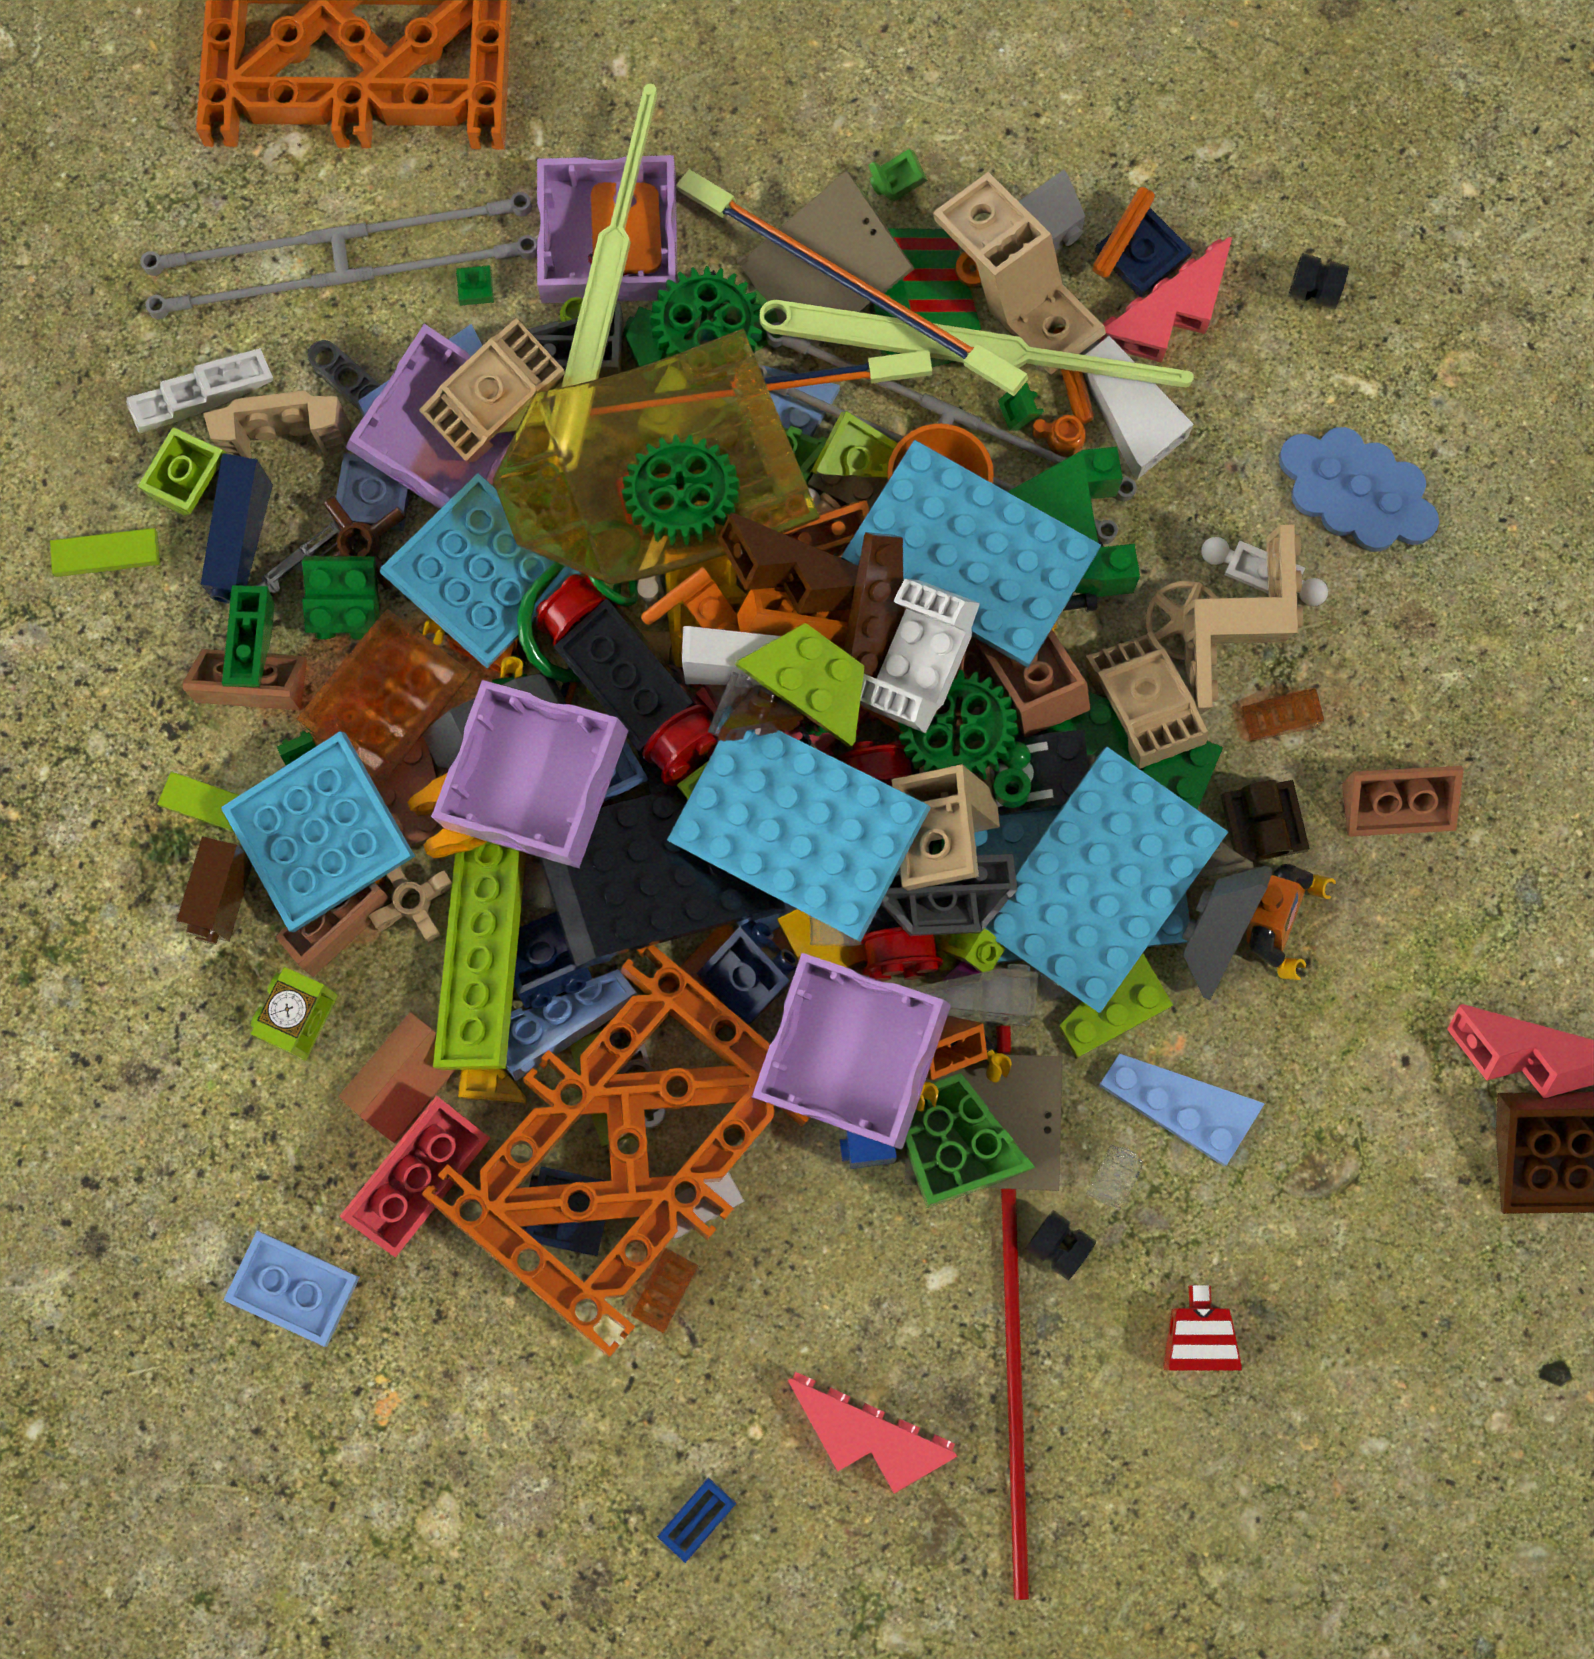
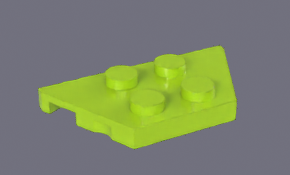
M807 623L799 625L783 636L774 639L758 650L736 661L734 664L736 667L846 746L854 744L865 666Z

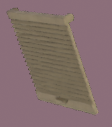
M848 171L840 175L778 229L882 293H886L894 284H897L898 280L903 279L914 270V267ZM768 239L749 255H742L736 260L755 288L767 301L782 300L854 312L864 311L872 303ZM774 308L779 322L783 323L787 318L785 312ZM803 338L811 342V345L819 348L825 342ZM800 352L797 353L804 360L811 355L808 353L806 355Z
M1007 1055L1011 1059V1069L1007 1078L1001 1074L1000 1080L997 1083L990 1081L986 1077L985 1073L989 1065L986 1059L934 1080H925V1082L933 1083L961 1073L988 1106L990 1112L1001 1126L1014 1139L1015 1144L1035 1166L1032 1170L987 1188L1059 1191L1062 1056ZM906 1151L904 1184L918 1185Z

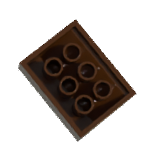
M1539 1092L1498 1093L1496 1143L1502 1213H1594V1092H1566L1544 1099Z

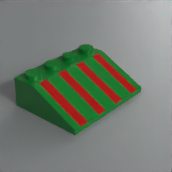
M887 228L914 267V270L903 279L898 280L897 284H894L892 288L883 294L933 324L982 331L970 286L964 285L957 278L956 262L961 254L958 244L944 229ZM873 303L869 306L871 314L896 318ZM880 350L882 356L901 354L897 352ZM930 358L932 367L957 362Z

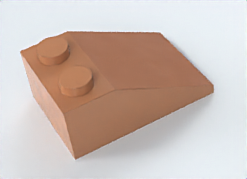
M1053 630L1050 631L1029 668L975 638L978 649L996 686L1003 687L1004 696L1002 698L1011 697L1012 707L1010 709L1016 710L1017 720L1014 722L1024 737H1030L1090 710L1087 682Z

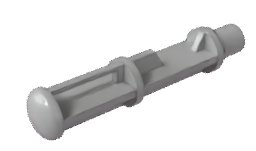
M335 522L330 523L329 526L299 547L289 557L267 574H264L262 581L256 586H268L269 591L273 593L279 591L278 581L293 569L302 572L303 558L305 556H315L314 553L336 536L338 537L341 528ZM331 528L333 530L311 549L308 548L307 545L327 529ZM337 542L319 556H323L324 554H326L329 550H331L333 547L337 545Z

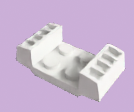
M904 579L893 602L906 608L877 679L866 674L863 675L860 704L868 710L926 733L936 711L944 704L972 637L971 628L980 603L920 580Z

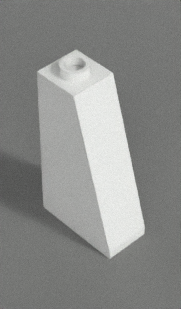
M1107 336L1100 343L1098 341L1094 342L1082 353V355L1135 363L1110 336ZM1083 372L1085 382L1132 475L1137 480L1189 437L1194 424L1155 383Z
M683 626L682 665L685 683L761 685L734 664L740 658L749 655L781 636Z

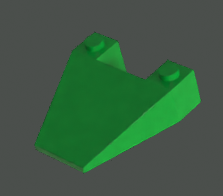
M1116 446L1081 450L1011 489L1008 493L1098 543L1091 499L1117 496L1123 480L1118 448ZM1135 544L1100 547L1099 552L1074 592L1095 594L1096 597L1133 594L1140 579Z

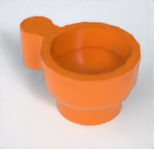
M1064 415L1057 418L1053 423L1038 419L1034 422L1032 434L1035 438H1046L1049 448L1060 456H1072L1082 450L1085 444V428L1081 421L1072 415Z

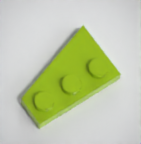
M1142 953L1100 1013L1082 1001L1058 1028L1077 1059L1171 1008L1173 1004L1145 955Z

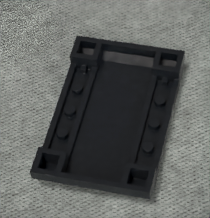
M678 787L601 807L580 868L539 857L574 970L610 961L616 955L742 920L755 921L780 914L786 908L782 900L667 840L688 801Z

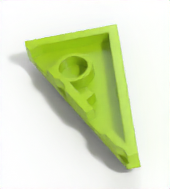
M843 411L840 413L811 472L820 475L888 479L889 460L898 443L851 413Z

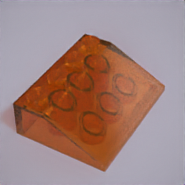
M386 609L296 720L304 730L310 732L321 743L340 731L345 732L370 777L383 785L472 675V672L389 609Z

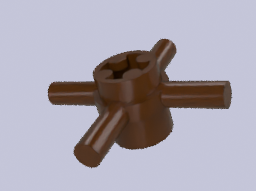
M335 496L326 500L323 505L341 528L337 537V547L339 550L331 556H376L377 579L385 590L391 588L393 584L380 573V568L384 564L378 555L382 547L381 536L406 518L403 511L397 506L375 524L369 525L364 522H353ZM360 533L365 540H368V546L356 553L352 548L357 544L354 536Z

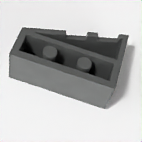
M620 302L616 303L597 383L622 384L624 319ZM578 318L562 323L554 321L527 329L565 372Z

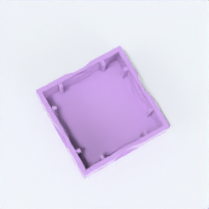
M674 155L642 157L636 183H650L656 187L659 193L661 267L654 273L644 274V271H638V274H627L622 277L617 301L658 300V290L667 291L666 281L668 279L677 284V211ZM627 156L613 160L589 158L537 159V205L541 220L537 239V287L542 303H565L573 297H584L591 264L588 262V255L593 252L591 190L594 185L601 182H616V196L613 198L616 203ZM634 196L632 198L630 207L634 206L636 203V198Z
M424 324L397 364L380 395L375 398L356 427L345 448L441 509L477 473L492 485L502 469L503 461L509 458L527 429L497 433L490 440L494 446L476 462H466L419 409L436 393L439 386L471 356L465 350ZM534 398L530 403L541 401L537 398Z
M482 680L464 728L460 751L448 770L431 817L445 829L580 868L628 730L617 717L571 704L547 702L528 692Z
M801 953L784 1003L780 1028L769 1046L752 1097L902 1149L951 1004L943 999L895 983H885L858 974L850 968Z

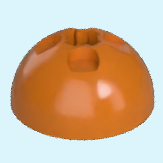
M930 424L911 431L896 445L888 464L887 474L889 481L912 442L916 440L992 484L994 478L992 460L983 443L969 431L950 424Z

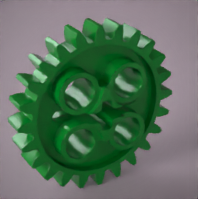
M706 266L704 274L699 275L697 270L692 267L689 278L682 272H678V283L676 284L668 279L666 281L667 291L659 289L657 295L659 301H653L652 312L654 314H651L650 325L655 326L652 328V338L659 339L657 341L658 351L668 349L666 352L667 361L677 357V369L679 370L686 363L691 365L690 373L694 375L698 367L703 368L705 377L709 376L710 368H715L719 375H723V367L726 364L735 371L737 366L736 359L746 363L748 361L747 351L755 353L757 347L755 341H761L762 331L760 328L763 327L760 324L759 315L762 305L754 304L756 302V292L746 294L748 287L746 281L737 286L735 284V273L728 279L723 278V268H720L716 275H711L709 266ZM710 296L714 298V300L711 302L702 301L700 297ZM725 302H728V303H729V304H726V305H724V306H722V307L720 308V306H721L723 303H725ZM683 317L687 318L690 322L680 324L675 319ZM735 319L739 323L737 325H728L724 320ZM694 334V336L690 340H685ZM707 340L711 341L715 345L712 347H703L699 343L701 341Z
M674 434L671 444H667L661 437L659 438V448L656 449L650 444L646 445L647 456L636 453L637 465H627L629 476L623 477V484L626 489L622 490L623 500L626 501L627 514H632L634 526L642 524L644 535L654 530L655 541L657 542L664 535H668L670 545L675 543L677 537H682L684 544L688 545L690 536L693 535L700 542H703L704 531L707 530L715 536V524L724 526L727 521L725 514L735 513L733 503L739 502V491H737L740 489L739 478L736 477V466L730 465L728 453L720 455L718 444L707 449L706 438L701 439L698 444H694L691 434L688 435L685 442H680L678 435ZM697 469L704 471L700 474L691 473L693 470ZM661 473L668 474L666 477L663 478L655 477L656 475ZM698 501L708 502L703 506L694 505ZM662 505L672 506L666 510L658 509Z
M959 670L957 679L953 680L942 705L950 709L944 714H935L926 733L898 722L900 731L904 732L899 735L901 745H906L904 748L906 758L914 757L912 760L914 769L916 770L924 766L923 772L964 765L973 774L978 773L983 779H987L985 768L988 766L998 771L999 764L997 758L1008 761L1009 753L1006 748H1015V738L1011 735L1018 734V726L1016 723H1013L1017 720L1016 710L1010 709L1012 707L1011 697L1002 698L1004 696L1003 687L998 686L992 690L993 684L990 677L979 683L978 672H974L968 680L965 679L963 670ZM958 699H963L961 709L963 724L960 726V754L955 757L953 754L956 743L954 730L957 728L956 705ZM975 707H983L986 709L985 712L980 715H972L969 713ZM936 740L947 741L946 745L941 748H932L930 746ZM976 740L984 743L978 749L967 747L970 742Z

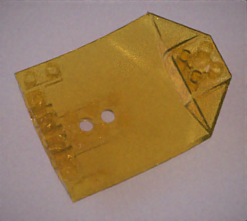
M744 328L677 355L625 372L543 392H537L536 390L493 478L517 546L610 585L650 578L726 555L718 540L724 527L722 525L715 524V536L707 530L704 531L703 542H700L693 535L690 536L688 545L684 544L682 537H677L675 543L670 545L668 535H664L659 542L655 541L654 530L644 535L642 524L634 526L632 514H627L626 501L623 500L622 490L626 489L624 488L623 477L629 476L627 465H637L636 453L648 455L647 444L652 445L656 449L659 448V438L661 437L667 444H671L674 434L678 435L680 442H685L688 435L691 434L694 444H698L701 439L706 438L707 449L718 444L720 453H728L730 465L736 466V477L739 478L740 489L737 490L739 491V502L733 503L736 514L780 533L788 532L820 519ZM697 469L694 474H700L704 471ZM661 473L656 475L655 477L663 478L666 477L668 474ZM698 501L694 505L703 506L708 502ZM662 505L658 509L666 510L672 506Z

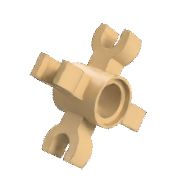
M401 867L388 873L387 876L395 887L392 897L393 902L369 915L375 928L381 932L400 918L405 917L416 922L424 938L429 943L442 936L428 912L430 911L433 898L452 889V881L445 871L437 873L421 886L415 882H409ZM409 894H420V902L415 908H404V900Z

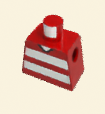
M1188 1286L1189 1308L1171 1310L1164 1370L1242 1371L1230 1309L1212 1308L1211 1286Z

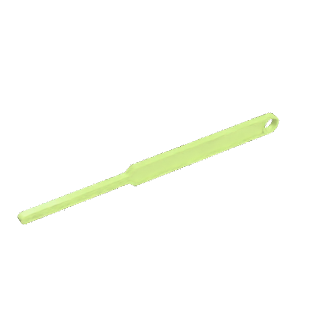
M647 84L643 88L611 224L598 235L549 435L545 460L548 468L558 475L568 474L576 468L631 244L630 238L625 232V227L657 99L656 87L653 84ZM566 449L573 454L569 464L556 466L551 463V456L557 450Z
M770 300L760 310V324L769 333L897 353L929 350L930 358L957 362L964 361L959 355L898 318L782 300ZM777 308L784 311L787 318L780 325H771L765 320V313L770 309ZM935 324L967 345L975 347L979 344L1017 368L1025 364H1033L1184 388L1189 387L1194 379L1193 373L1186 370L1029 347L1019 336Z

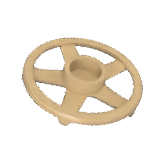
M1191 581L1171 583L1159 590L1148 605L1146 612L1147 633L1152 631L1154 634L1152 613L1156 604L1170 616V622L1154 634L1161 647L1167 651L1169 657L1185 660V654L1173 652L1160 643L1176 634L1182 635L1184 639V608L1194 599H1200L1202 593L1209 599L1217 598L1210 589L1201 583ZM1177 588L1192 589L1183 606L1175 604L1165 597L1164 594Z

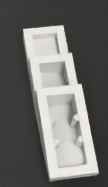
M259 348L194 366V373L161 381L160 389L127 397V406L140 434L184 420L239 398L273 381V376Z

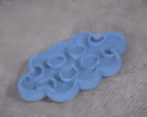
M1336 427L1329 430L1321 440L1308 434H1297L1290 437L1283 444L1279 453V465L1287 476L1295 480L1291 491V499L1295 508L1302 514L1310 517L1321 516L1325 528L1330 533L1337 536L1352 534L1356 543L1363 549L1371 552H1381L1389 548L1396 539L1410 545H1420L1427 542L1437 531L1439 515L1432 504L1421 498L1426 488L1424 474L1414 464L1396 462L1392 451L1386 445L1380 443L1364 444L1358 433L1346 427Z

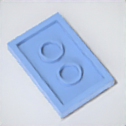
M256 1231L224 1297V1301L327 1347L360 1277L263 1232Z

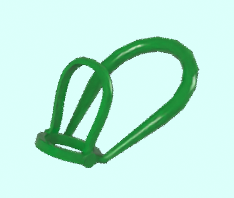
M610 520L600 522L595 526L591 525L585 532V538L576 542L540 575L523 595L517 615L519 641L527 659L544 676L562 683L582 682L571 668L564 669L552 664L539 651L533 638L531 622L535 603L579 549L585 554V569L589 579L603 595L624 607L636 604L638 600V581L635 567L641 557L642 542L639 533L632 526L624 522ZM620 531L628 535L635 544V551L626 560L621 562H605L594 555L598 544V535L602 532ZM595 568L603 572L616 574L613 590L601 580ZM624 571L627 573L630 598L621 595L622 574Z

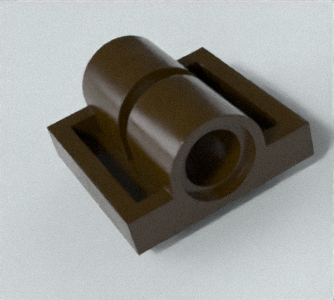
M1276 780L1261 781L1244 786L1241 790L1222 793L1221 800L1233 850L1245 859L1256 862L1304 853L1310 849L1293 780L1278 783Z

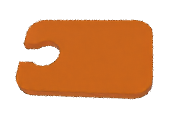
M601 182L594 185L591 190L593 256L599 233L611 224L615 207L613 198L616 196V182ZM636 183L633 194L636 198V203L630 207L625 232L629 236L631 244L623 274H638V271L650 274L658 271L662 261L659 193L656 187L650 183Z

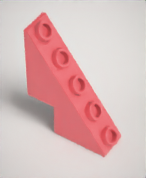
M1228 237L1224 241L1221 239L1214 241L1206 249L1205 255L1197 261L1195 258L1188 260L1179 269V274L1172 279L1168 277L1162 279L1152 289L1153 293L1144 299L1138 297L1133 300L1125 309L1126 312L1117 319L1115 316L1107 319L1103 323L1106 334L1101 337L1100 342L1107 336H1110L1125 353L1162 363L1173 326L1205 334L1212 317L1232 237Z
M1465 1004L1459 1005L1447 1028L1486 1081L1522 1071L1543 1099L1594 1085V1040Z
M798 1372L794 1373L793 1378L788 1379L791 1388L837 1471L872 1453L895 1494L957 1457L953 1451L955 1443L935 1434L932 1441L918 1435L920 1427L902 1419H899L897 1425L883 1420L884 1411L864 1403L862 1410L848 1404L851 1396L831 1387L827 1394L813 1388L815 1380Z

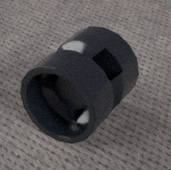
M1302 253L1292 279L1288 297L1306 302L1310 298H1315L1316 305L1335 310L1344 289L1349 266L1334 261L1324 265L1321 258Z
M1052 1210L1025 1249L1041 1261L1049 1259L1051 1261V1269L1069 1281L1085 1261L1096 1241L1081 1229L1072 1231L1070 1229V1221L1055 1210ZM1061 1242L1068 1248L1067 1251L1059 1248Z

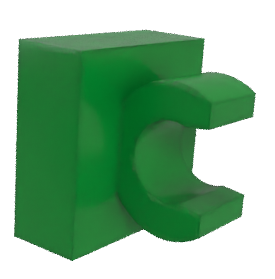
M490 265L456 269L460 306L494 303Z
M1025 383L1015 396L1006 392L998 400L1009 431L1021 430L1030 421L1036 420L1044 413L1043 408L1037 409L1034 399L1038 397V394L1035 391H1030L1028 383Z
M302 731L300 732L301 736L290 741L286 738L282 741V745L277 746L280 757L286 766L318 746L310 732Z

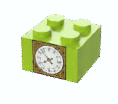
M283 967L281 973H276L270 981L267 991L270 995L264 1007L260 1006L252 1018L251 1027H253L251 1035L306 1061L338 995L324 984L287 967Z

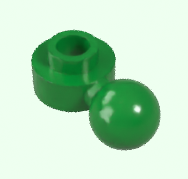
M1015 742V748H1006L1009 753L1008 761H1002L1007 769L1001 771L994 781V796L1001 805L1009 808L1023 805L1030 796L1031 782L1022 769L1029 764L1031 753L1029 748L1021 742ZM1008 787H1015L1018 793L1010 795L1005 790Z

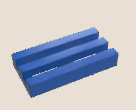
M708 1477L657 1537L686 1563L737 1503ZM708 1489L713 1492L714 1495L673 1541L668 1535ZM721 1500L725 1506L688 1549L684 1551L680 1545L714 1505Z

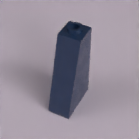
M225 453L222 455L201 578L202 587L210 595L211 599L218 602L230 603L232 585L247 586L273 487L272 482L257 459Z

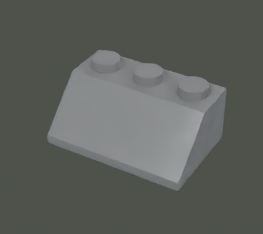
M1065 170L1056 174L1019 201L1051 233L1055 253L1064 244L1067 246L1072 245L1081 237L1086 216Z

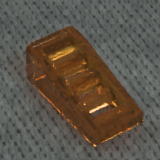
M1316 688L1293 692L1241 708L1250 742L1318 728L1324 722V715ZM1304 702L1309 716L1307 718H1304L1301 703ZM1290 705L1295 721L1292 722L1289 721L1286 706ZM1271 709L1277 710L1280 721L1278 726H1275ZM1257 712L1263 713L1267 729H1260Z
M665 1248L631 1316L665 1333L700 1266ZM670 1263L685 1271L684 1278L682 1279L665 1270L667 1264ZM662 1276L679 1285L677 1292L659 1284L660 1277ZM656 1290L673 1299L670 1306L651 1297L653 1291ZM648 1303L665 1312L663 1320L645 1311L646 1304Z

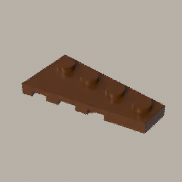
M865 532L843 650L865 666L864 674L877 679L904 615V607L893 602L903 583V538L893 534Z

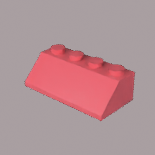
M436 1095L341 1213L340 1217L396 1258L436 1208L423 1197L422 1192L429 1185L431 1187L434 1186L438 1189L435 1195L443 1199L455 1183L450 1178L442 1180L438 1174L448 1164L457 1173L462 1175L490 1140V1137Z

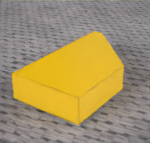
M504 1069L461 1070L459 1098L527 1104L528 1098Z

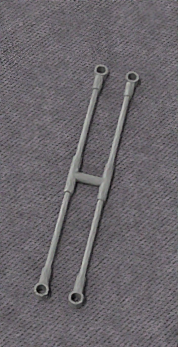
M517 192L512 195L511 199L488 202L486 206L368 225L364 222L305 232V235L185 254V252L158 255L156 252L148 251L142 255L140 263L148 275L156 276L163 269L187 265V262L305 243L314 245L331 242L335 271L312 275L311 278L196 297L187 295L164 299L160 295H152L147 299L145 306L153 318L163 319L169 312L192 309L195 305L306 287L316 289L375 279V276L492 257L502 259L512 256H521L526 260H531L537 256V241L531 235L522 236L518 242L493 246V249L375 268L366 266L349 269L345 246L346 239L368 236V233L485 214L495 216L514 213L519 217H524L532 210L531 200L526 193ZM520 201L526 202V205L523 207L516 206ZM527 244L533 245L531 250L522 249ZM150 261H157L154 266H147ZM156 304H162L159 310H153Z
M775 322V323H772L771 325H780V324H782V323ZM766 333L767 342L773 347L784 345L804 355L807 353L840 368L857 366L812 346L811 342L803 338L783 335L781 338H774L771 336V333ZM760 364L751 365L746 373V380H752L751 374L755 372L762 374V378L774 377L768 374L766 368ZM893 381L876 383L919 402L921 407L941 415L938 423L952 425L955 421L975 431L977 429L982 430L1056 464L1066 459L981 421V417L975 416L927 393L922 395ZM795 388L773 390L783 396L789 395L836 417H839L840 413L845 411ZM854 415L897 443L903 438L899 434ZM995 477L993 478V484L1007 492L1015 488V486ZM1125 477L1121 485L1128 486L1131 493L1125 494L1119 488L1116 496L1118 500L1123 502L1131 500L1137 489L1135 481ZM1094 519L1099 540L1103 544L1111 543L1118 533L1117 525L1112 520L1098 521ZM1101 528H1109L1112 532V535H1103L1101 532Z

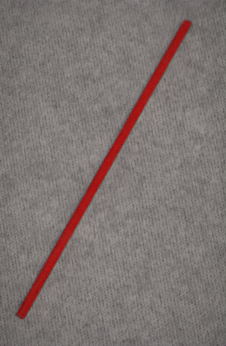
M996 1026L997 1053L1012 1055L1011 1026ZM1001 1189L1014 1600H1028L1029 1581L1016 1189Z

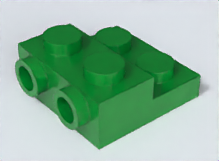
M305 556L302 560L305 595L302 599L305 633H314L317 639H331L336 636V633H350V638L356 640L367 639L371 637V633H376L381 624L376 556Z

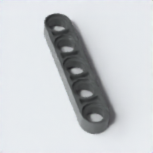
M320 340L309 348L308 360L314 371L360 411L358 400L375 390L380 384L334 343ZM326 350L334 354L333 360L327 365H319L315 361L316 356L321 351ZM354 372L358 375L356 384L350 387L340 384V378L343 374Z

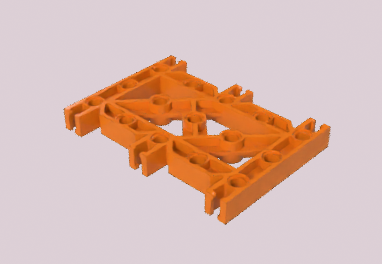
M206 0L196 131L204 147H214V140L212 138L214 122H224V125L220 126V131L224 137V146L238 147L240 114H244L253 124L325 125L332 119L331 132L338 148L350 147V139L345 137L348 123H359V126L353 127V135H357L362 148H371L374 115H377L386 125L459 126L467 119V135L471 149H481L479 138L481 136L480 126L482 124H495V127H491L493 138L491 147L492 149L505 150L512 0ZM248 3L306 4L293 16H284L277 19L272 24L271 35L244 56ZM358 5H439L426 17L411 20L405 28V35L390 48L371 30L366 20L357 17L352 12ZM472 23L469 79L408 78L422 65H429L438 61L442 56L443 47ZM325 33L343 50L350 62L357 64L363 69L356 77H274L288 64L304 61L309 56L310 46ZM291 38H295V39L292 40V41L286 42L287 40H289V39H291ZM356 39H362L359 42H353ZM425 39L429 40L425 43H419L420 41ZM489 40H496L495 42L490 44L486 43ZM224 98L222 101L216 102V100ZM286 99H291L287 103H282ZM359 99L357 102L349 104L350 101ZM419 100H426L422 104H415ZM489 100L493 101V103H491V104H489V105H483V104H482V103H484L485 101H489Z
M654 945L637 950L642 958L646 955L659 968L653 978H649L637 970L634 962L630 959L622 965L621 974L646 995L632 996L580 1055V1075L576 1074L550 1050L541 1057L539 1066L545 1069L550 1065L563 1079L558 1083L556 1089L551 1090L535 1079L538 1071L534 1068L526 1074L524 1084L551 1107L534 1108L481 1168V1189L477 1190L447 1164L438 1176L442 1180L450 1178L464 1194L457 1199L454 1205L450 1206L435 1195L438 1191L436 1187L429 1185L422 1192L426 1200L607 1357H610L620 1345L614 1341L609 1346L594 1331L593 1327L599 1323L601 1318L607 1316L621 1326L624 1330L620 1336L624 1339L635 1326L605 1299L623 1297L678 1232L676 1215L706 1240L712 1236L717 1229L713 1225L709 1228L693 1212V1209L697 1207L700 1200L707 1201L722 1212L720 1217L723 1220L727 1218L734 1208L705 1183L720 1182L775 1116L773 1104L752 1097L770 1043ZM662 978H672L677 982L678 990L671 994L664 993L659 988L658 982ZM669 1014L730 1065L691 1069L672 1068L665 1071L618 1074ZM721 1024L729 1026L733 1030L734 1038L727 1042L719 1040L714 1032L715 1027ZM622 1032L630 1038L631 1043L624 1049H617L610 1043V1037L614 1033ZM672 1080L683 1082L686 1086V1094L679 1098L671 1096L666 1089L667 1083ZM567 1088H575L581 1093L582 1099L577 1105L570 1106L561 1100V1093ZM736 1103L675 1176L649 1178L644 1110L666 1108L677 1110L692 1106ZM779 1107L801 1127L810 1118ZM607 1113L611 1181L575 1182L564 1185L519 1188L581 1115ZM728 1128L738 1129L743 1137L742 1143L738 1146H730L725 1142L723 1132ZM624 1136H631L637 1141L638 1150L634 1154H624L618 1149V1140ZM524 1144L529 1146L533 1153L531 1159L525 1163L514 1161L511 1157V1151L516 1145ZM682 1184L692 1187L695 1193L694 1201L688 1204L679 1202L674 1194L675 1188ZM575 1193L586 1195L589 1200L588 1209L580 1213L572 1211L568 1206V1199L571 1195ZM467 1202H476L482 1207V1214L475 1221H466L460 1216V1210ZM640 1217L585 1282L521 1228L525 1226ZM632 1242L643 1244L646 1249L645 1259L640 1262L630 1261L625 1253L626 1246ZM525 1251L536 1253L540 1260L538 1267L533 1271L522 1270L517 1263L521 1253ZM587 1300L594 1303L597 1315L592 1321L584 1322L578 1319L575 1314V1307L579 1302Z

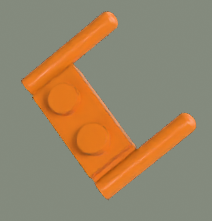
M703 567L685 579L641 615L642 621L647 625H651L682 601L700 627L740 632L736 612ZM690 684V686L693 688H699L702 685Z

